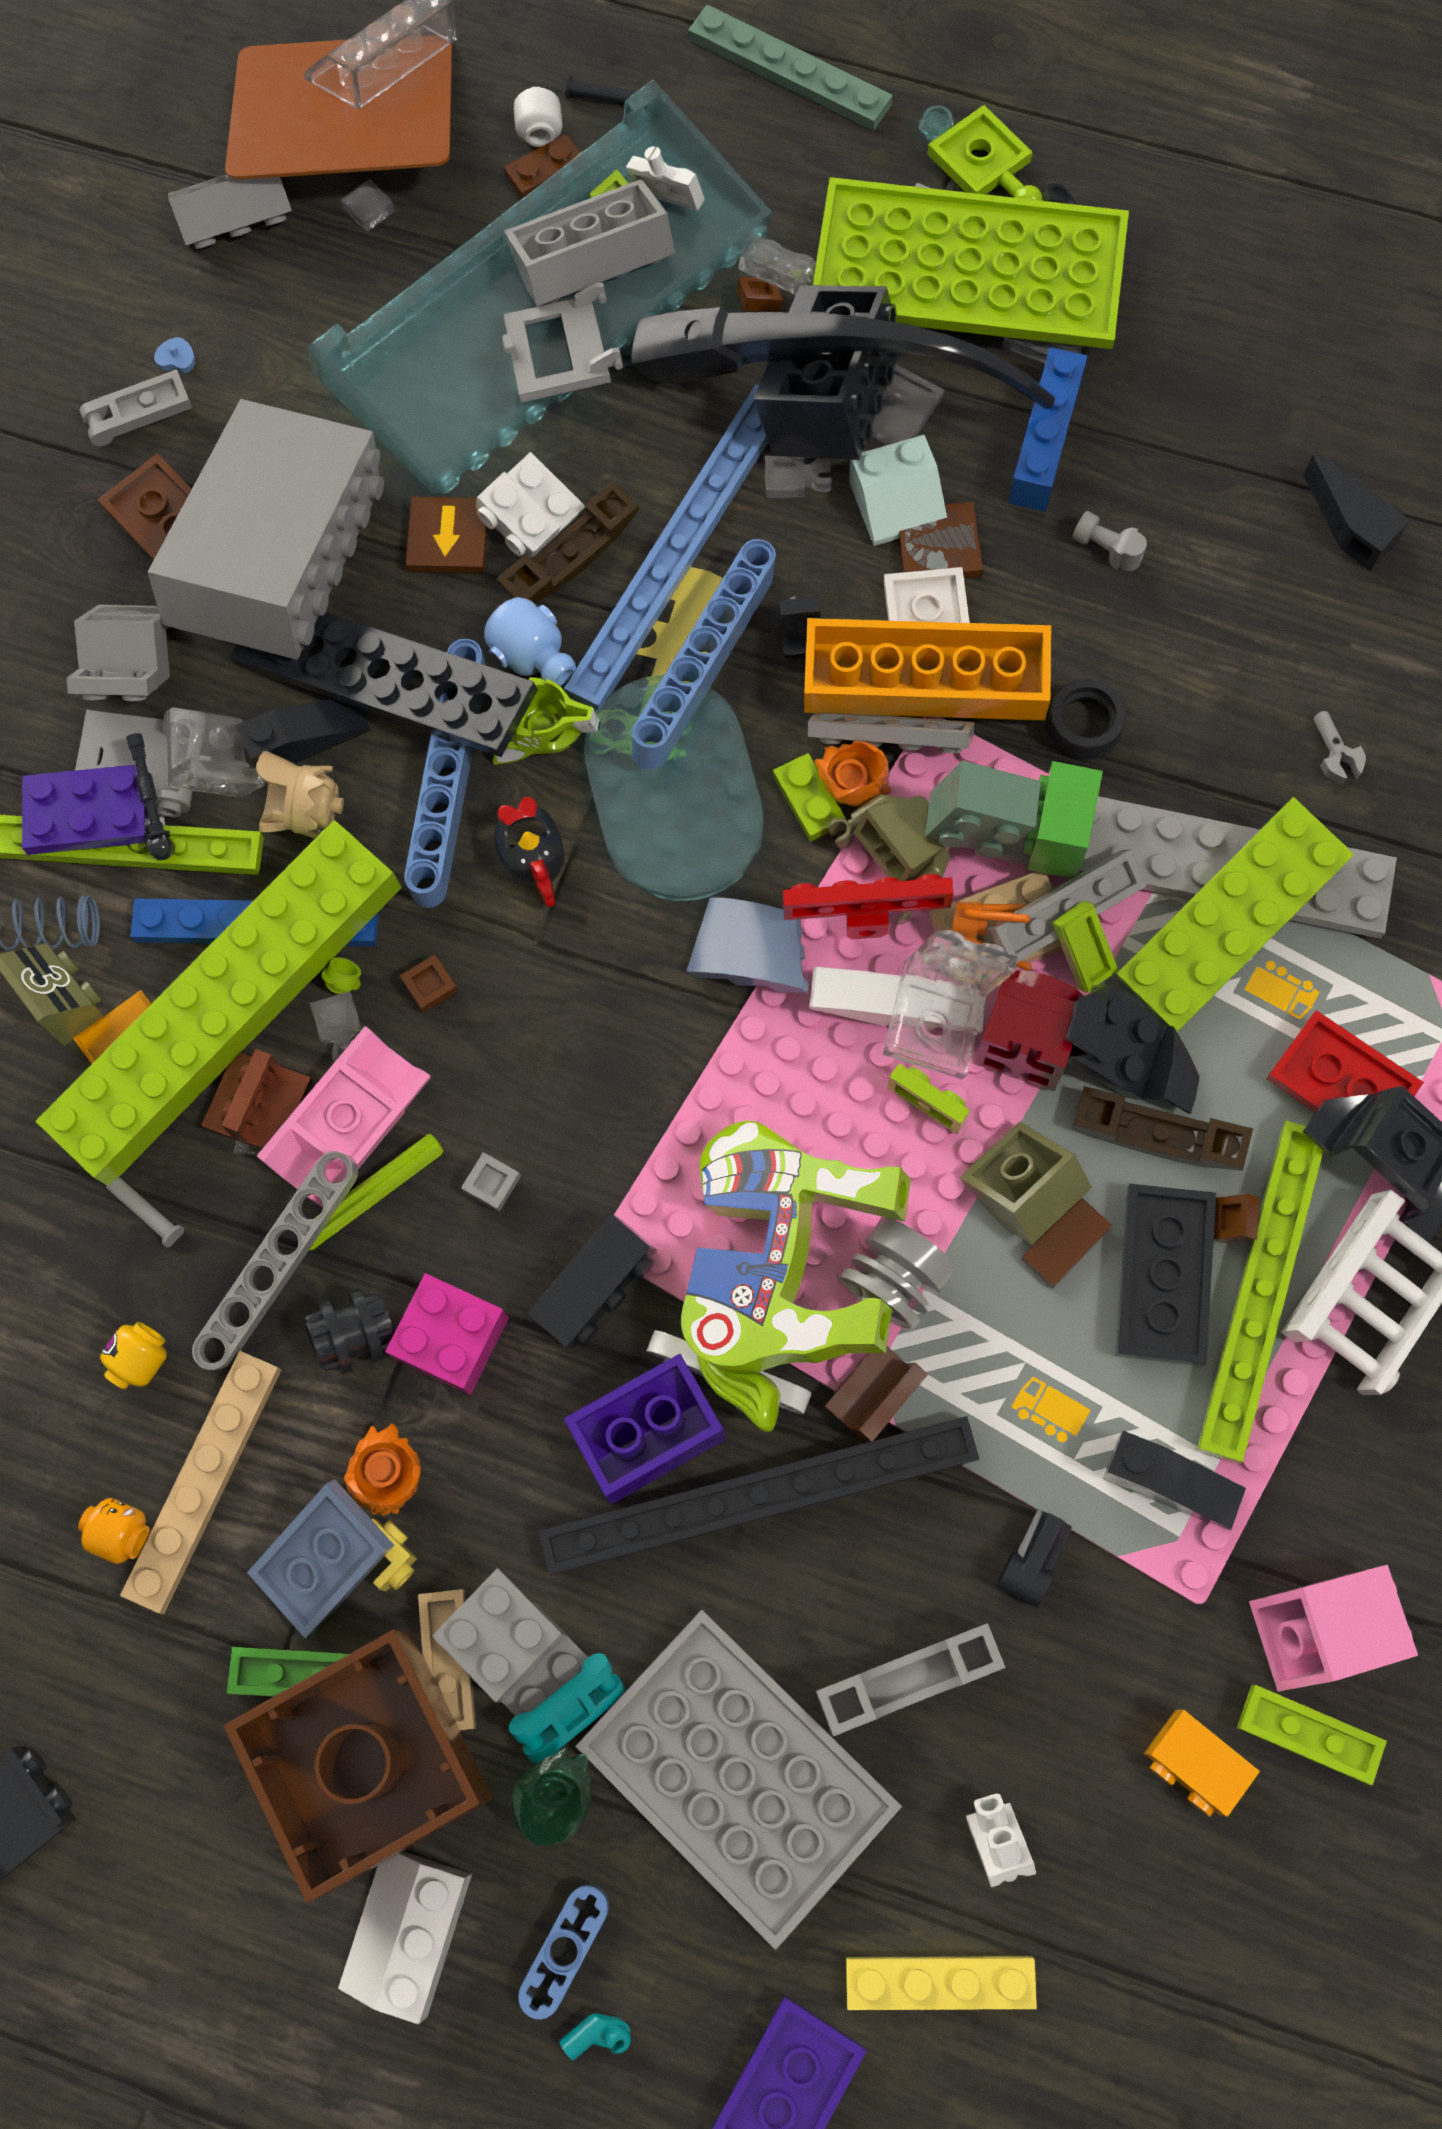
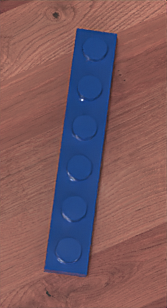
M134 899L130 937L134 942L211 944L253 901ZM379 912L345 946L376 947Z

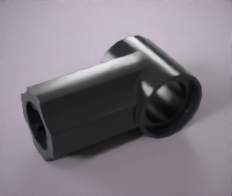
M1037 1509L1017 1551H1013L996 1587L1038 1608L1052 1582L1055 1573L1052 1569L1070 1535L1072 1526L1050 1513Z

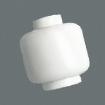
M541 87L526 89L517 96L513 109L515 129L518 136L535 147H542L557 139L561 134L563 125L561 104L558 97L552 91Z

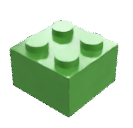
M1052 761L1048 776L1040 775L1039 781L1041 783L1036 828L1029 831V834L1026 835L1022 854L1030 855L1027 870L1071 879L1078 875L1089 847L1103 771Z

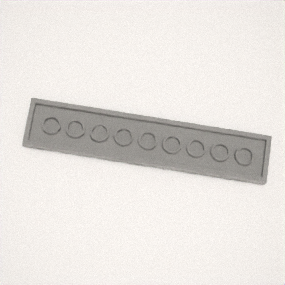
M1098 796L1089 847L1078 875L1122 849H1131L1147 885L1143 890L1192 899L1260 829ZM1025 837L1002 857L989 858L1028 865L1030 855L1022 854ZM1348 848L1355 855L1290 920L1381 939L1386 931L1397 857ZM975 850V855L982 856L978 854L977 850Z

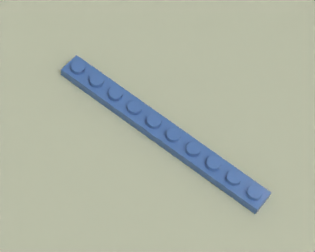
M755 384L564 687L565 693L571 699L593 707L598 712L602 710L767 445L768 440L754 402L758 385Z

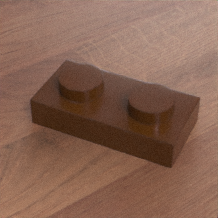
M567 134L504 166L505 177L523 202L586 169L585 158Z

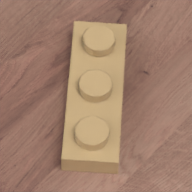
M465 1590L418 1594L423 1657L459 1730L475 1729L472 1677L432 1637L466 1601Z

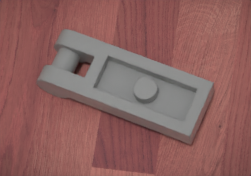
M176 369L86 402L80 407V414L83 422L89 425L88 435L91 443L95 446H105L113 440V437L192 409V405ZM110 414L113 415V417L104 420L105 416Z

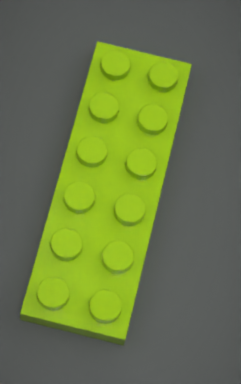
M1293 797L1115 976L1159 1019L1164 1021L1167 1027L1174 1026L1178 1032L1355 854Z

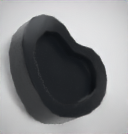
M1051 183L1042 192L1044 201L1076 205L1071 193L1061 184Z

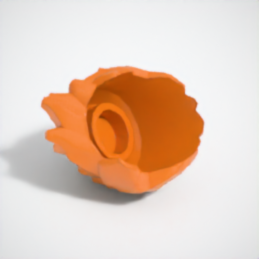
M854 741L851 745L843 743L840 748L834 746L824 747L823 759L815 760L819 770L818 775L825 784L826 790L831 797L841 804H847L850 807L863 806L874 797L881 794L886 795L892 790L888 785L890 783L888 780L890 775L888 760L882 750L867 742Z
M392 1423L380 1432L376 1431L375 1426L370 1427L366 1436L359 1441L355 1454L350 1458L347 1473L344 1476L347 1491L351 1494L353 1500L361 1508L370 1510L373 1516L378 1513L385 1516L390 1514V1512L398 1514L399 1508L403 1507L405 1502L410 1500L417 1492L420 1480L421 1466L417 1452H414L408 1445L409 1440L407 1438H399L398 1428Z

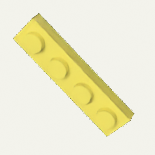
M1033 1956L846 1957L847 2010L1037 2009L1035 1958Z

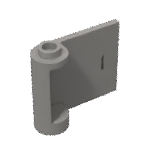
M185 709L167 710L164 714V720L86 710L75 770L135 764L131 751L128 748L126 737L130 734L141 733L145 744L144 749L147 758L145 761L148 773L152 774L158 797L156 801L158 814L166 817H179L181 813L190 810L205 719L201 715Z

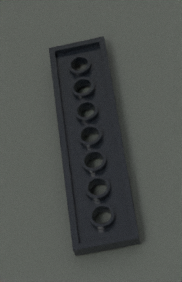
M327 612L322 616H318L314 625L312 641L308 646L304 645L298 660L239 644L235 646L230 655V658L238 666L499 757L503 756L538 691L534 681ZM315 645H324L323 650L319 654L312 655L311 657L307 656L309 650ZM357 656L356 661L352 665L344 668L340 667L341 662L346 657ZM390 667L386 676L373 679L374 673L379 668ZM416 678L424 679L419 688L411 691L406 690L411 680ZM452 689L458 690L453 700L440 702V697L444 692ZM483 701L492 702V706L487 712L481 714L474 713V709L479 703Z

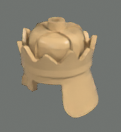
M263 751L258 759L256 771L259 778L268 783V792L264 812L259 823V831L291 830L294 833L315 839L322 832L319 829H325L335 819V813L341 814L343 811L344 798L338 797V785L325 774L332 772L333 766H297L275 754Z

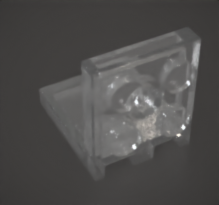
M936 930L904 961L883 1055L959 1079L966 1077L969 1071L984 998L1015 972L1018 956L1005 953L1002 947L995 944H977L965 940L962 934L955 931ZM926 1016H934L941 1021L943 1025L942 1035L935 1036L927 1031L924 1024Z

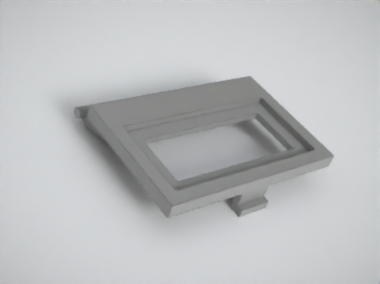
M603 283L592 284L576 293L573 299L503 314L507 334L502 335L505 353H511L521 403L609 383L611 380L608 367L615 366L618 370L623 368L619 348H611L604 352L592 302L599 300L601 304L606 303L607 299ZM562 317L573 370L536 379L525 325Z

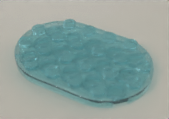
M664 675L645 677L630 682L612 693L605 700L600 710L597 709L595 712L601 722L599 732H587L585 737V762L605 845L613 864L623 877L630 883L633 882L651 892L653 896L676 901L702 899L725 890L744 875L745 869L751 863L755 854L758 853L763 836L761 799L739 721L730 705L711 688H709L667 761L661 767L645 769L635 763L632 758V730ZM664 711L663 713L673 714L674 712ZM652 741L645 742V744H649V745L657 744V743L652 742Z

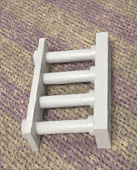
M1392 1190L1371 1195L1280 1331L1293 1342L1312 1341V1339L1316 1340L1319 1338L1365 1373V1377L1356 1389L1362 1395H1382L1393 1388L1400 1376L1398 1369L1442 1303V1253L1399 1221L1400 1215L1397 1211L1405 1200ZM1388 1233L1435 1269L1422 1290L1376 1255L1377 1250L1374 1246L1381 1235ZM1367 1269L1412 1304L1399 1324L1353 1290L1354 1285L1351 1281L1358 1270ZM1336 1304H1344L1389 1339L1376 1360L1330 1325L1328 1315Z

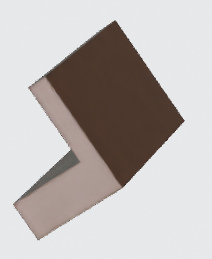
M887 1346L886 1353H867L823 1407L861 1441L873 1442L927 1377L928 1373L916 1362H904Z

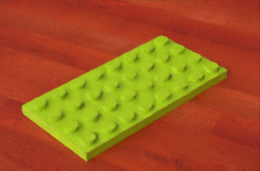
M830 177L813 285L887 286L891 303H894L897 309L896 323L923 328L1112 349L1116 332L1129 211Z

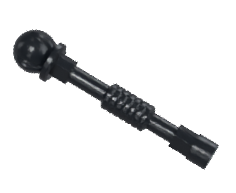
M141 733L130 734L126 737L138 772L136 780L141 802L146 805L150 821V833L146 836V847L153 858L166 860L174 854L175 843L169 838L171 837L170 831L164 830L163 823L160 822L156 806L158 797L152 774L148 773L145 761L147 758L143 736Z

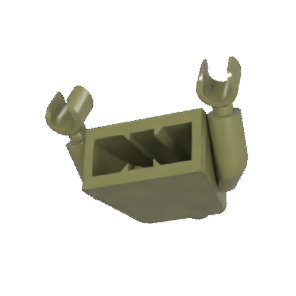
M881 794L852 812V818L848 821L844 818H836L829 824L828 830L831 836L839 831L846 830L843 836L835 840L838 848L845 849L851 846L856 835L885 875L898 878L899 881L916 880L918 877L926 874H937L942 878L950 862V855L948 853L950 847L941 845L939 840L925 837L929 802L922 796L905 798ZM905 911L898 918L897 924L902 925L908 922L912 912Z

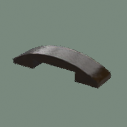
M612 481L584 504L586 511L584 515L530 559L526 554L496 578L497 582L513 598H525L535 603L547 597L576 577L596 560L631 522L639 511V505Z
M1084 1086L1073 1128L1104 1141L1153 1156L1199 1166L1243 1171L1253 1128L1210 1118L1208 1123L1125 1102L1126 1096Z

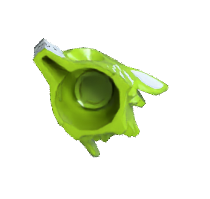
M530 677L529 680L534 681L538 691L503 756L493 755L492 761L494 765L518 761L533 754L561 752L569 748L581 732H599L601 722L595 714L593 707L570 699L565 691L555 682L549 679L543 680Z

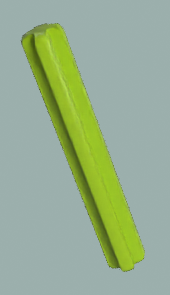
M431 1134L426 1135L347 1193L309 1250H314L441 1156L443 1149L436 1138Z

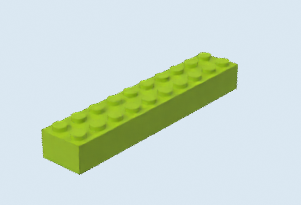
M333 820L35 1122L93 1178L109 1186L112 1181L119 1178L402 888L394 873L339 823Z

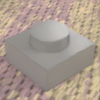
M483 1152L461 1189L469 1196L500 1212L521 1175L518 1171Z

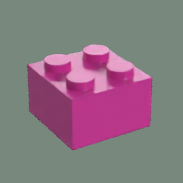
M425 1273L385 1352L394 1360L471 1396L509 1317L502 1308Z

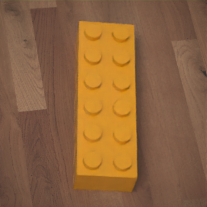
M807 619L804 713L1045 720L1050 704L1051 625Z

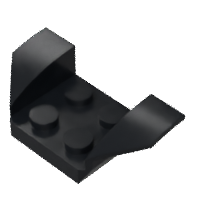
M1092 985L1089 994L1074 1002L1070 1024L1065 1037L1066 1041L1073 1044L1067 1062L1127 1098L1144 1101L1164 1099L1184 1112L1191 1114L1200 1076L1174 1026L1165 1027L1164 1021L1107 985Z
M1403 1086L1382 1090L1375 1094L1323 1101L1306 1125L1303 1133L1330 1157L1353 1148L1410 1200L1399 1220L1430 1244L1442 1224V1122Z

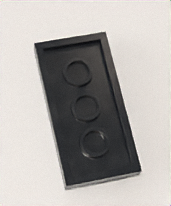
M1139 1184L1128 1185L1116 1357L1205 1366L1207 1364L1216 1193Z

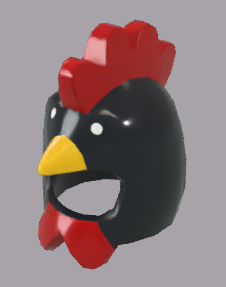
M524 797L517 809L509 805H502L498 809V824L494 831L495 845L502 865L514 881L527 887L536 888L546 906H554L555 899L552 882L559 875L565 863L563 843L556 823L549 813L538 807L533 798ZM536 820L545 828V831L540 836L531 832H525L518 844H508V832L511 827L519 822Z

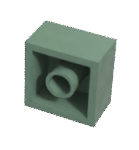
M962 760L930 792L925 837L939 840V843L946 847L956 848L962 846L977 850L978 854L985 857H1002L1028 835L1029 831L1036 828L1041 781Z

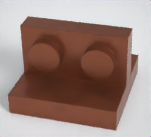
M255 1049L253 1056L240 1053L227 1066L201 1126L209 1132L262 1150L309 1094L314 1081L309 1076L281 1067L273 1056L266 1052Z

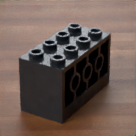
M800 285L789 310V313L839 314L896 322L897 319L896 305L891 303L887 286ZM872 351L831 352L769 360L755 394L754 402L772 455L860 460L865 444H869L871 441L872 426L876 415H879L882 411L883 396L886 388L893 382L896 361L902 357L903 353Z

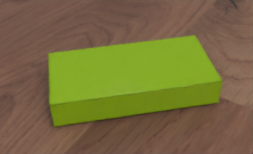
M1084 900L1052 922L1079 990L1088 993L1091 991L1092 985L1102 983L1119 971L1092 903Z

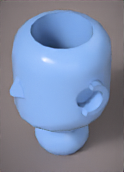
M516 597L505 601L489 617L484 630L485 642L491 648L489 652L496 655L504 668L509 666L518 675L529 677L541 673V679H549L560 687L568 683L576 670V664L572 657L566 653L559 652L562 635L556 626V618L544 605L537 607L528 599Z

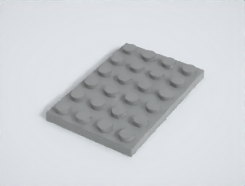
M703 1610L694 1617L576 1745L582 1754L775 1950L902 1807Z

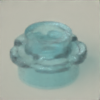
M941 105L931 106L926 109L923 119L919 121V131L921 134H925L927 140L933 141L953 127L954 119L948 108Z

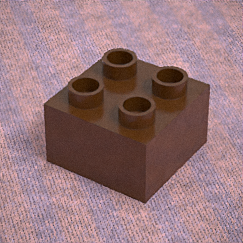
M393 1629L223 1725L306 1904L332 1893L494 1799L410 1632Z

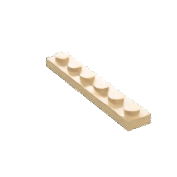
M242 1351L238 1352L120 1596L159 1614H165L281 1372L280 1368Z

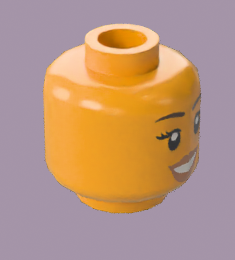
M113 1498L101 1501L96 1507L89 1506L83 1513L78 1525V1530L82 1532L81 1543L83 1549L114 1564H121L128 1558L135 1559L142 1551L150 1532L149 1527L146 1526L145 1515L141 1510Z

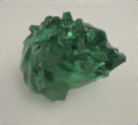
M563 1748L560 1752L556 1751L552 1756L546 1757L529 1771L525 1772L513 1788L510 1801L516 1827L535 1846L543 1844L553 1846L556 1843H564L576 1833L581 1823L587 1817L592 1796L590 1795L589 1787L591 1777L584 1773L588 1765V1757L585 1754L568 1758V1749Z

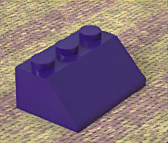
M681 1353L564 1418L599 1486L611 1505L726 1440L721 1424Z

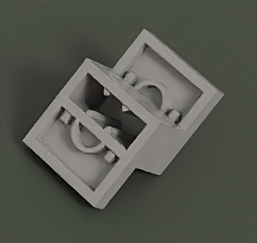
M97 605L74 621L79 669L66 678L68 694H82L85 700H101L107 698V695H122V699L125 701H140L146 699L150 693L157 690L170 677L166 630L169 626L163 625L158 606Z
M498 1568L432 1635L496 1703L502 1702L515 1716L534 1710L581 1672L582 1665L588 1658L584 1651L538 1604L531 1602Z

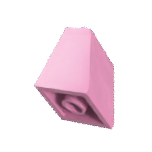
M1388 1565L1249 1601L1278 1692L1333 1682L1418 1656L1412 1639V1632L1407 1624L1397 1594V1588Z

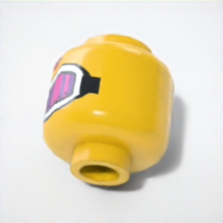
M136 1322L134 1326L122 1325L101 1353L100 1360L108 1369L104 1376L122 1389H126L129 1384L138 1387L146 1386L167 1357V1351L163 1347L165 1339L158 1332L141 1322Z

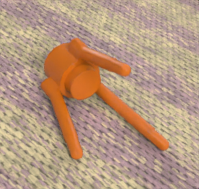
M958 901L953 919L952 934L962 936L960 945L975 947L1003 960L997 947L978 939L977 935L986 936L989 920L1028 923L1030 921L1028 915L1014 914L1015 911L1027 904H983L969 901V903ZM1023 960L1015 964V966L1025 971L1032 969V965Z

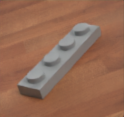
M814 713L808 721V737H817L820 742L826 744H838L843 742V740H856L867 742L875 747L881 746L883 743H895L904 750H918L922 746L938 747L940 752L959 753L962 749H968L973 740L974 722L884 715Z
M1122 849L1014 912V914L1028 915L1030 917L1028 923L998 921L988 927L1004 964L1013 966L1057 940L1058 937L1052 922L1082 901L1086 900L1092 903L1097 915L1147 885L1131 849Z

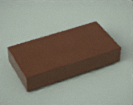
M1081 1198L1022 1256L1021 1260L1053 1289L1113 1225Z

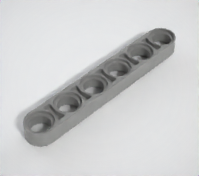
M330 1151L318 1159L196 1338L192 1346V1355L200 1367L206 1370H219L228 1367L234 1361L238 1352L243 1348L354 1185L358 1176V1167L351 1156L338 1151ZM335 1159L343 1160L347 1166V1175L339 1183H331L326 1176L328 1164ZM310 1195H317L323 1203L321 1214L314 1219L306 1218L302 1212V1203ZM291 1230L298 1237V1247L292 1254L284 1255L278 1249L277 1240L283 1232ZM262 1266L269 1267L274 1275L272 1286L265 1291L258 1290L253 1283L255 1271ZM237 1302L244 1303L249 1309V1319L240 1327L234 1326L229 1319V1310ZM212 1338L220 1339L225 1347L223 1358L216 1363L210 1362L204 1354V1347Z

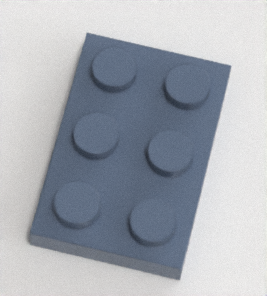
M334 1479L323 1486L247 1573L306 1639L320 1628L394 1547V1544Z

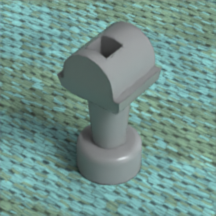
M1087 510L1079 520L1072 539L1081 544H1087L1092 540L1109 551V563L1115 570H1118V568L1124 571L1136 570L1141 565L1147 547V540L1138 532V528L1131 527L1123 530L1120 534L1099 526V516Z

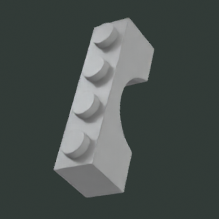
M987 1623L817 1690L816 1694L831 1734L836 1736L913 1703L964 1685L1006 1667Z

